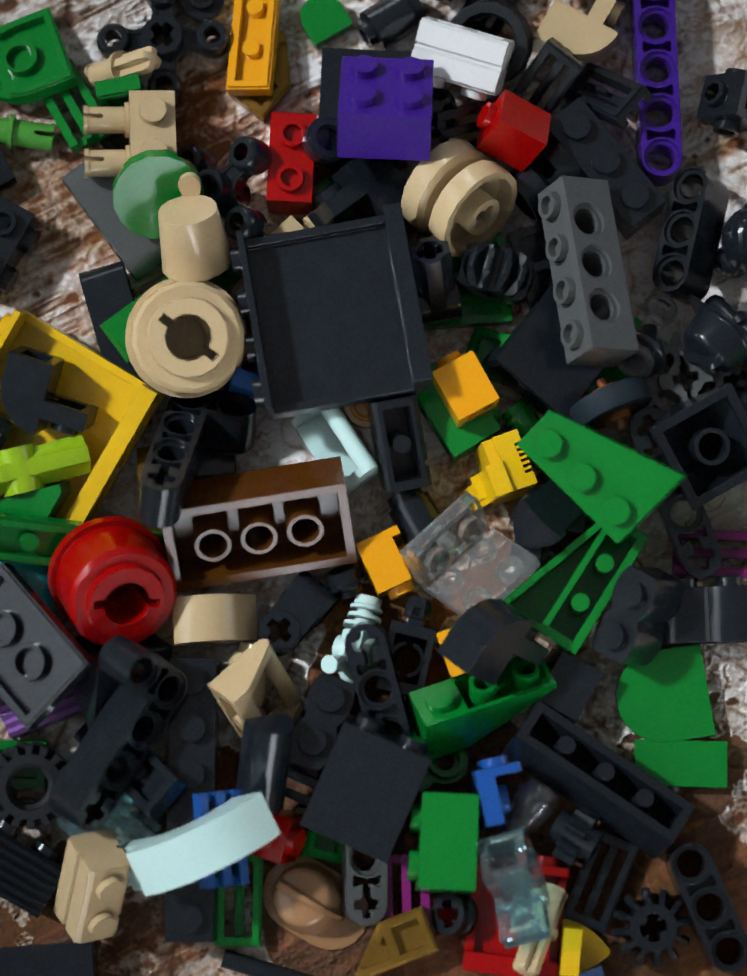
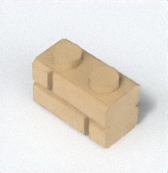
M102 829L73 835L67 841L53 911L60 922L66 924L65 929L74 943L82 944L113 937L117 931L118 915L121 913L131 865L125 855V851L123 848H119V842L110 830Z

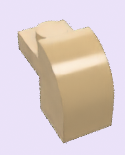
M554 0L533 37V51L539 53L546 41L553 37L559 42L558 45L563 49L567 48L573 52L572 56L577 60L582 59L586 63L591 62L593 64L600 62L615 47L619 32L608 26L612 28L616 26L625 10L626 4L621 2V0H596L588 15L560 0ZM552 54L548 58L553 62H556L557 58L554 57Z
M203 594L177 597L171 616L154 635L173 646V648L194 645H229L240 643L241 641H257L259 638L256 594Z

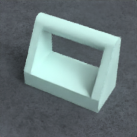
M341 408L297 415L291 421L292 426L314 460L341 457L347 495L378 476V465Z

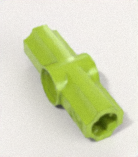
M83 434L53 440L34 446V443L1 450L0 495L3 494L5 498L45 488L44 484L91 473V460Z

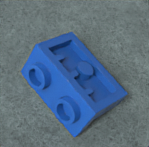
M508 755L480 760V762H477L478 770L468 774L472 794H479L478 821L480 829L505 824L504 814L511 812L505 784L497 786L495 779L522 771L521 762L509 763Z

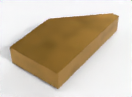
M279 30L273 96H229L262 123L268 119L271 112L278 107L292 90L286 34L282 30Z
M422 906L378 922L355 976H374L439 950Z

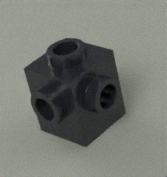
M728 68L725 70V73L705 76L696 118L713 126V132L718 135L738 137L740 132L747 131L746 70Z

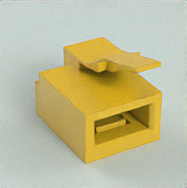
M517 429L481 442L473 453L479 473L470 478L472 485L458 494L464 511L477 503L480 504L481 508L491 503L494 507L522 497L538 483L534 471H530L532 466H527L530 461H525L528 457L527 454L523 455L525 452L517 445L521 440Z

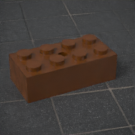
M340 456L193 480L180 519L176 524L162 528L169 567L176 578L177 592L357 563L346 484Z

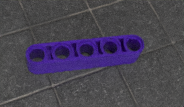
M630 0L633 81L646 86L653 96L648 103L640 100L637 104L641 109L635 116L637 165L655 187H662L674 180L682 163L683 156L675 0ZM649 24L657 25L662 28L665 36L659 39L649 38L645 35L642 28ZM651 67L659 68L664 71L667 79L659 83L652 82L646 77L644 71ZM654 110L661 111L666 114L669 123L661 127L654 126L648 121L646 114ZM654 154H663L670 160L671 167L668 170H656L649 163L648 157Z

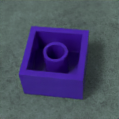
M368 55L356 57L342 56L338 102L337 157L430 161L434 60L418 59L415 57L378 58Z

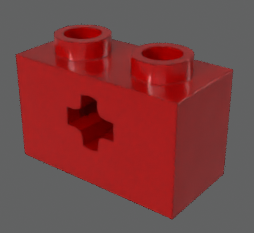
M271 112L269 148L272 153V160L268 167L266 194L268 213L308 215L314 209L316 162L308 157L302 142L306 128L317 119V114Z

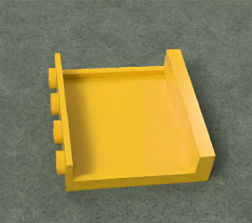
M15 309L12 315L7 313L0 321V411L8 416L1 398V381L9 351L21 345L65 359L56 394L99 407L94 425L84 432L78 431V434L75 435L83 434L91 460V473L44 484V487L70 481L72 490L56 518L87 522L95 518L165 394L150 387L138 376L29 311ZM49 421L46 429L35 436L23 431L15 424L1 450L34 443V446L73 435L52 429V422Z

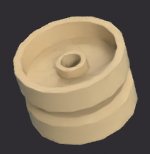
M454 138L439 144L430 151V161H420L414 168L404 187L401 199L402 214L411 225L424 235L435 236L438 240L448 241L452 257H461L467 244L482 241L490 243L504 227L515 205L517 183L508 171L496 162L489 161L472 144L466 140Z

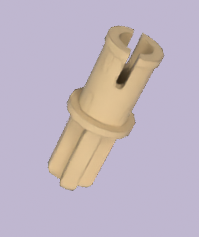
M146 46L131 52L119 50L113 52L106 60L88 64L83 72L84 81L91 90L94 89V82L132 74L142 76L158 69L161 66V58L157 56V49L152 46Z
M541 883L530 916L523 921L521 926L525 932L513 963V969L524 976L538 975L550 942L558 937L559 933L556 927L565 901L568 898V893L560 886L551 883Z

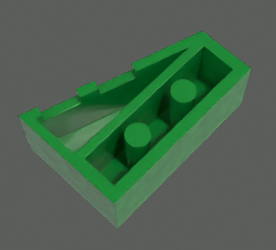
M549 410L517 443L617 544L624 542L689 476L565 414Z
M595 523L502 600L534 622L531 628L538 632L537 637L561 652L564 650L575 656L611 599L619 576L627 567L632 565L649 536L636 529L624 542L617 544Z

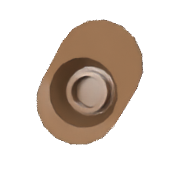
M297 856L293 862L276 864L267 874L263 885V903L269 916L281 927L311 945L325 950L343 949L355 943L364 933L365 925L352 923L342 912L341 874L321 862L305 856ZM363 894L362 899L354 901V909L361 910L363 917H366L368 903Z

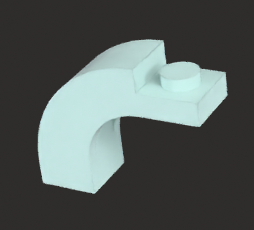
M256 792L235 796L206 815L182 827L157 836L127 841L119 846V848H123L131 865L128 883L131 884L134 891L143 890L145 896H151L181 887L210 875L251 854L281 835L262 793Z

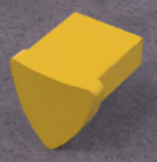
M562 919L557 959L559 963L558 975L579 976V972L594 967L610 955L609 947L595 932L571 919Z

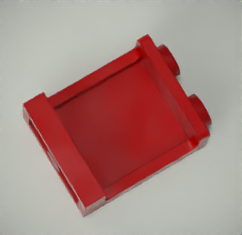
M486 848V856L477 857L476 891L470 895V898L476 903L479 915L475 929L465 936L462 970L504 976H524L513 969V963L525 932L521 927L522 923L530 916L540 884L551 883L566 890L570 869L559 867L560 860L556 857L533 854L532 864L513 861L514 852ZM563 910L556 927L559 933L558 937L550 942L540 973L535 976L558 975L559 963L557 959Z

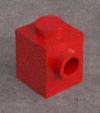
M505 89L494 103L487 102L477 117L476 126L479 127L476 148L523 172L547 146L552 114Z

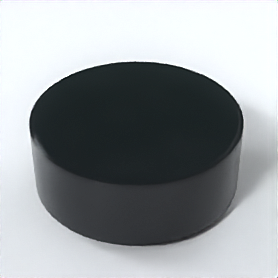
M322 116L315 119L306 128L302 144L304 151L314 162L329 165L341 158L337 157L338 119Z

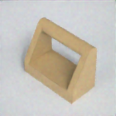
M267 639L256 641L208 684L209 689L241 742L244 720L263 717L252 699L253 692L263 671L267 674L282 700V703L269 715L287 713L293 719L295 727L305 706L304 701Z

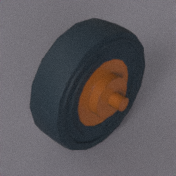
M642 376L630 377L608 384L605 378H601L596 381L599 388L576 402L571 407L570 413L573 419L595 430L616 425L618 431H622L627 428L624 421L650 404L653 396Z

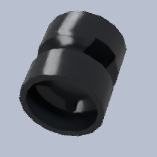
M555 139L547 141V146L523 172L515 168L509 171L517 183L515 204L528 219L536 224L542 221L538 211L539 201L537 194L562 175L586 178L575 159Z

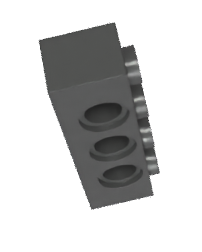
M562 175L537 195L539 201L538 211L542 218L546 241L545 251L549 260L553 281V297L557 304L561 327L560 338L564 346L567 365L613 368L638 352L639 348L608 180Z

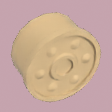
M171 278L154 285L137 300L127 320L125 344L134 370L150 387L172 397L195 398L216 391L233 377L236 367L240 366L245 354L244 336L247 333L245 321L241 318L238 305L222 288L207 280L200 282H178Z

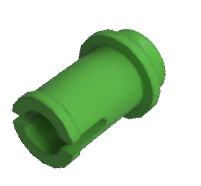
M11 114L10 118L2 117L0 121V144L6 145L7 150H12V147L16 146L52 153L56 124L18 120L15 114Z

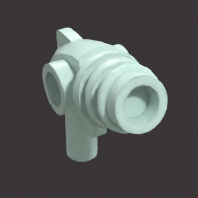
M365 594L355 596L354 603L350 604V608L355 611H349L346 616L349 619H345L342 624L348 629H343L342 635H338L335 638L332 646V655H326L321 660V668L325 673H339L342 680L354 684L345 651V639L354 625L362 621H372L381 625V618L376 616L383 613L382 609H380L381 599ZM361 631V638L354 643L356 649L363 648L366 651L368 658L367 665H359L362 673L370 667L377 666L379 661L375 663L372 653L374 646L379 644V640L370 638L367 631Z

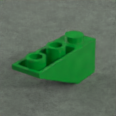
M516 656L511 658L494 686L468 674H463L409 692V716L413 733L428 742L427 749L435 752L432 759L470 747L557 688V683L544 660L538 666Z

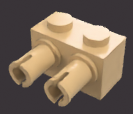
M129 90L128 102H124V106L88 107V105H83L84 135L124 134L125 138L129 139V145H125V149H84L85 178L116 177L123 168V164L129 158L146 150L166 149L177 153L175 90Z

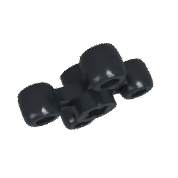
M146 0L152 10V15L144 27L132 30L116 23L105 25L97 34L96 43L98 51L104 59H107L113 52L119 50L131 52L146 46L156 48L157 56L161 58V66L153 70L147 82V90H158L162 85L172 86L171 90H175L176 105L183 95L182 82L176 74L177 63L185 54L192 52L200 53L210 59L221 58L230 48V33L225 24L218 20H208L193 28L182 26L174 17L175 8L180 0ZM162 36L166 40L168 36H171L172 43L168 46L161 43L157 47L156 39ZM210 36L220 37L216 43L206 42ZM114 39L121 40L118 46H108L109 42Z
M240 137L230 147L229 163L220 170L216 169L217 159L209 149L197 144L183 146L178 151L177 156L186 161L188 159L196 166L203 181L204 196L212 198L217 203L221 218H225L224 224L228 236L237 241L236 231L241 230L245 240L265 236L267 220L260 211L248 207L251 194L246 182L253 175L264 173L270 166L272 153L269 146L254 137Z

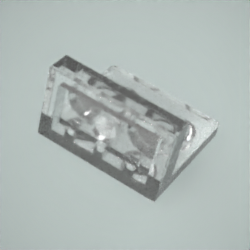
M466 491L399 551L419 587L460 616L482 600L490 598L504 600L540 566V562L535 555L492 527L478 499Z

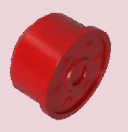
M104 516L89 520L76 527L59 543L48 567V588L56 607L64 617L75 625L81 636L98 646H104L109 639L117 635H123L138 644L159 631L171 616L177 598L176 578L167 563L166 553L162 544L147 526L128 517Z

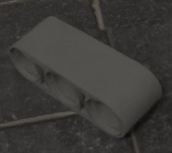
M83 162L61 179L120 261H123L126 269L138 282L162 265L160 239H149L135 234L122 224L113 207L112 184L115 177L85 178Z

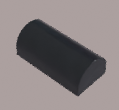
M287 713L245 719L243 726L236 789H241L242 795L261 792L272 815L279 813L283 809L294 731V721Z

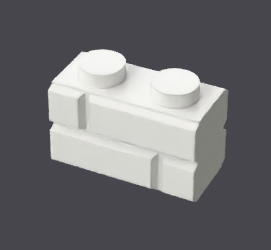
M427 16L422 17L420 20L411 57L434 60L433 87L443 89L445 82L462 86L461 95L475 100L486 101L488 94L496 96L502 91L515 41Z

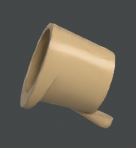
M186 172L180 176L178 181V188L182 196L169 200L158 210L162 271L169 279L172 278L178 282H200L219 276L229 268L232 262L230 255L231 246L226 236L217 203L210 197L200 195V177L194 172Z

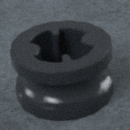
M445 893L436 899L432 907L431 918L432 924L440 934L464 937L475 929L479 914L476 903L469 896ZM452 910H458V919L451 918Z

